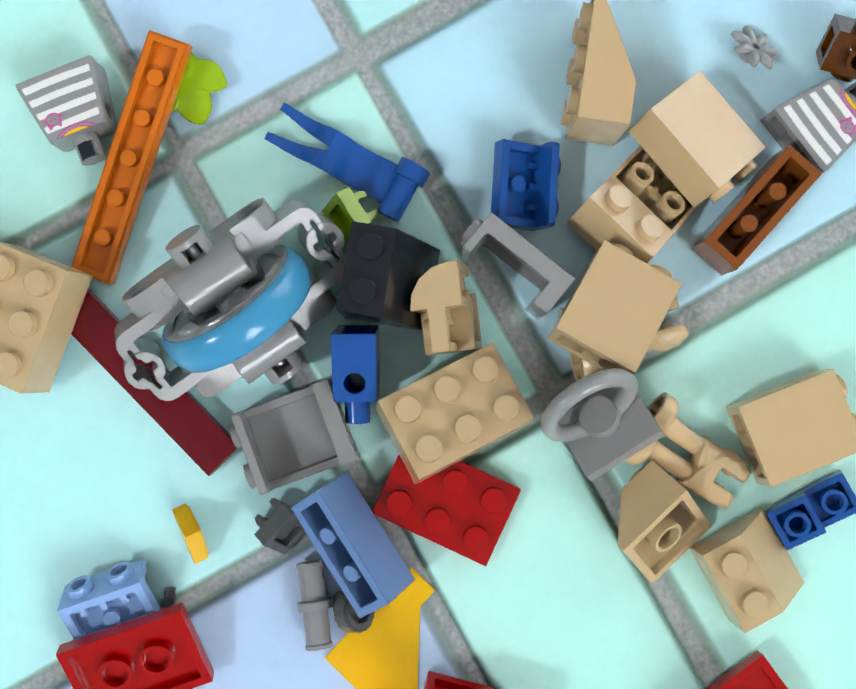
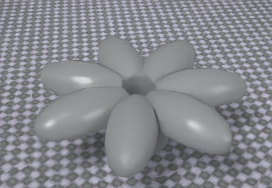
M748 25L743 27V32L732 31V37L740 43L734 48V51L739 54L743 62L749 63L754 68L760 61L767 69L773 68L771 58H775L778 53L771 46L765 45L768 39L766 34H760L756 37L754 30Z

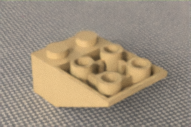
M590 0L589 3H582L579 19L576 18L574 24L572 44L576 45L573 59L569 61L566 85L573 86L570 87L568 99L564 100L560 125L567 126L565 139L614 146L631 123L636 78L607 0Z
M640 145L588 198L567 223L596 251L606 240L611 244L617 243L629 248L633 252L634 257L647 263L697 206L694 208Z

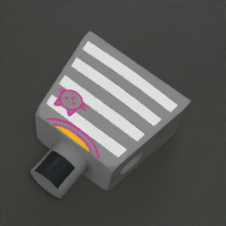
M91 55L16 84L19 94L52 145L63 152H70L76 149L82 165L85 166L94 165L106 159L100 139L115 133L117 121L106 71Z
M829 79L780 104L760 121L782 149L791 145L821 173H824L856 140V82L844 90L836 79Z

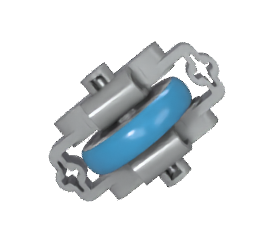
M260 198L237 211L208 233H205L200 225L191 226L179 233L168 243L165 249L172 258L138 281L122 297V301L132 313L116 325L114 334L116 350L123 358L124 373L128 383L135 388L150 389L160 400L172 401L193 386L205 398L212 397L240 377H243L248 384L263 374L272 384H280L290 379L302 366V359L296 353V350L307 343L305 330L330 313L337 303L329 288L342 280L346 258L342 252L344 246L342 231L329 218L322 214H316L301 200H291L276 211H273L266 200ZM310 221L319 230L323 231L324 241L331 249V252L321 243L317 242L316 231L311 226ZM297 224H299L297 233L300 243L315 259L324 261L312 270H309L304 259L292 248L277 245L287 232ZM166 324L162 333L164 349L170 359L178 365L171 372H166L165 363L159 345L153 340L139 338L147 331L156 330ZM135 356L138 360L141 359L144 363L151 362L153 372L149 368V366L146 367L142 363L136 365Z

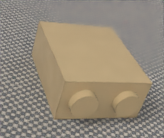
M701 71L697 72L653 106L628 130L694 208L708 197L715 203L734 187L730 179L733 177L738 182L758 165L752 159L766 148Z
M604 240L593 255L547 339L601 370L618 368L635 374L682 283L672 278L671 273L665 268L658 265H649L634 257L633 252L629 248L617 243L611 244Z
M834 369L811 371L725 406L758 484L772 488L856 453V415L851 412L845 398L848 396L847 387L843 379L838 374H835Z

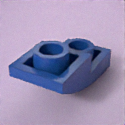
M837 470L796 491L765 512L786 550H790L827 533L825 527L856 514V496L844 474Z

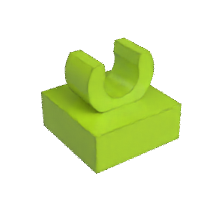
M350 187L335 193L322 210L324 216L329 218L342 231L344 245L348 244L352 221L371 224L378 215L376 209L366 213L360 205L367 196L365 191H358L353 194Z

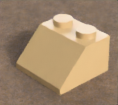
M764 508L751 512L690 547L694 558L728 620L744 633L783 613L805 583Z

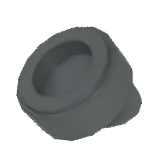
M343 591L337 592L333 596L332 607L335 622L342 631L361 633L371 626L375 611L359 618Z

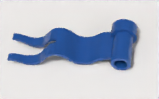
M283 103L280 110L309 134L328 146V150L301 145L270 132H267L264 138L294 157L323 170L356 191H365L368 197L381 203L377 211L396 222H399L417 188H423L430 175L428 170L407 158L401 157L398 164L379 156L340 131L309 118L286 103Z

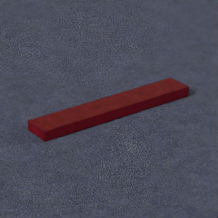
M88 288L71 335L208 476L212 475L238 450L232 441L230 433L189 391H186L172 401H164L156 397L150 389L135 388L128 383L124 373L123 358L116 350L114 330L120 320ZM135 356L136 365L142 363L146 367L149 366V368L153 372L151 362L144 363L141 359L138 360Z

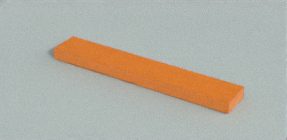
M151 30L148 31L71 265L73 268L93 275V279L107 284L115 283L193 48L187 43Z

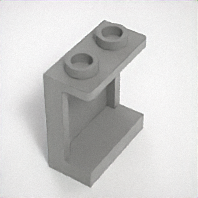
M492 212L484 222L477 217L461 237L463 239L460 243L463 246L461 259L466 263L481 246H485L539 289V292L525 308L536 319L548 314L575 280L574 277Z
M325 379L312 384L310 387L231 415L233 424L229 425V432L232 441L237 449L243 448L248 462L243 465L245 477L252 489L257 487L260 495L332 467L355 461L360 457L349 425L345 423L340 402L333 401L332 379Z

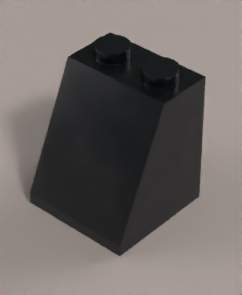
M352 221L337 311L349 319L423 331L421 313L410 311L411 294L418 279L431 267L438 265L440 250L397 228Z

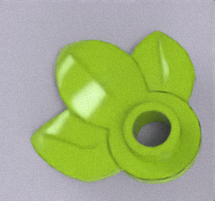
M191 52L172 112L177 109L179 114L189 122L204 125L212 112L210 93L221 91L227 87V81L222 69L212 60L197 59Z

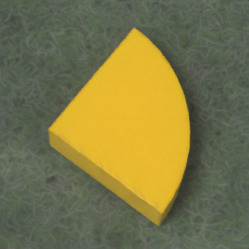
M185 503L172 509L194 564L207 559L209 552L201 529L190 507Z

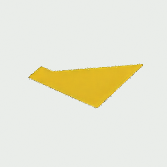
M410 568L409 571L415 580L392 602L375 611L371 626L361 633H347L325 656V659L356 689H418L420 606L435 590L413 568Z

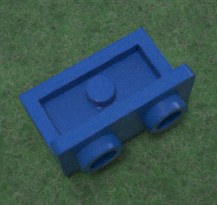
M506 139L495 142L491 212L509 227L535 231L555 225L556 216L559 211L557 187L558 175L561 170L560 144L548 142L542 145H533Z

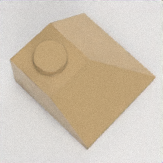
M651 460L643 469L636 471L631 476L629 482L621 489L618 547L653 584L712 526L689 492Z

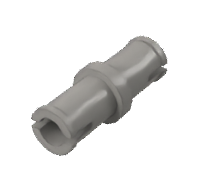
M311 560L296 564L301 601L297 603L298 612H303L305 649L307 651L323 650L333 646L328 608H331L332 604L331 598L326 597L323 560Z

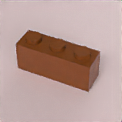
M791 145L787 146L766 162L695 242L691 249L721 276L737 270L822 173Z

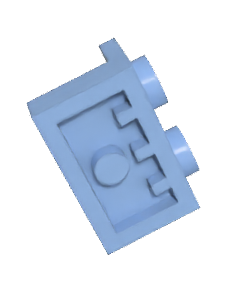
M143 558L130 563H118L109 570L92 576L84 575L77 577L64 587L57 612L74 640L161 610L145 580L147 564Z

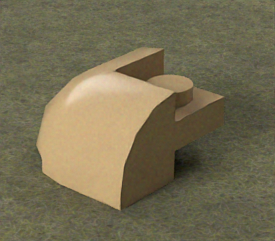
M458 260L447 261L431 267L418 279L411 294L410 311L421 313L425 355L475 351L482 348L476 293L470 294V291L466 290L463 277L469 276V269Z

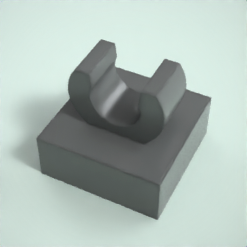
M272 498L269 502L275 507L276 511L269 519L257 514L255 522L260 528L254 535L263 546L286 554L304 535L305 530L292 511V506Z

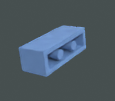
M348 472L343 473L291 507L359 618L388 605L415 580Z

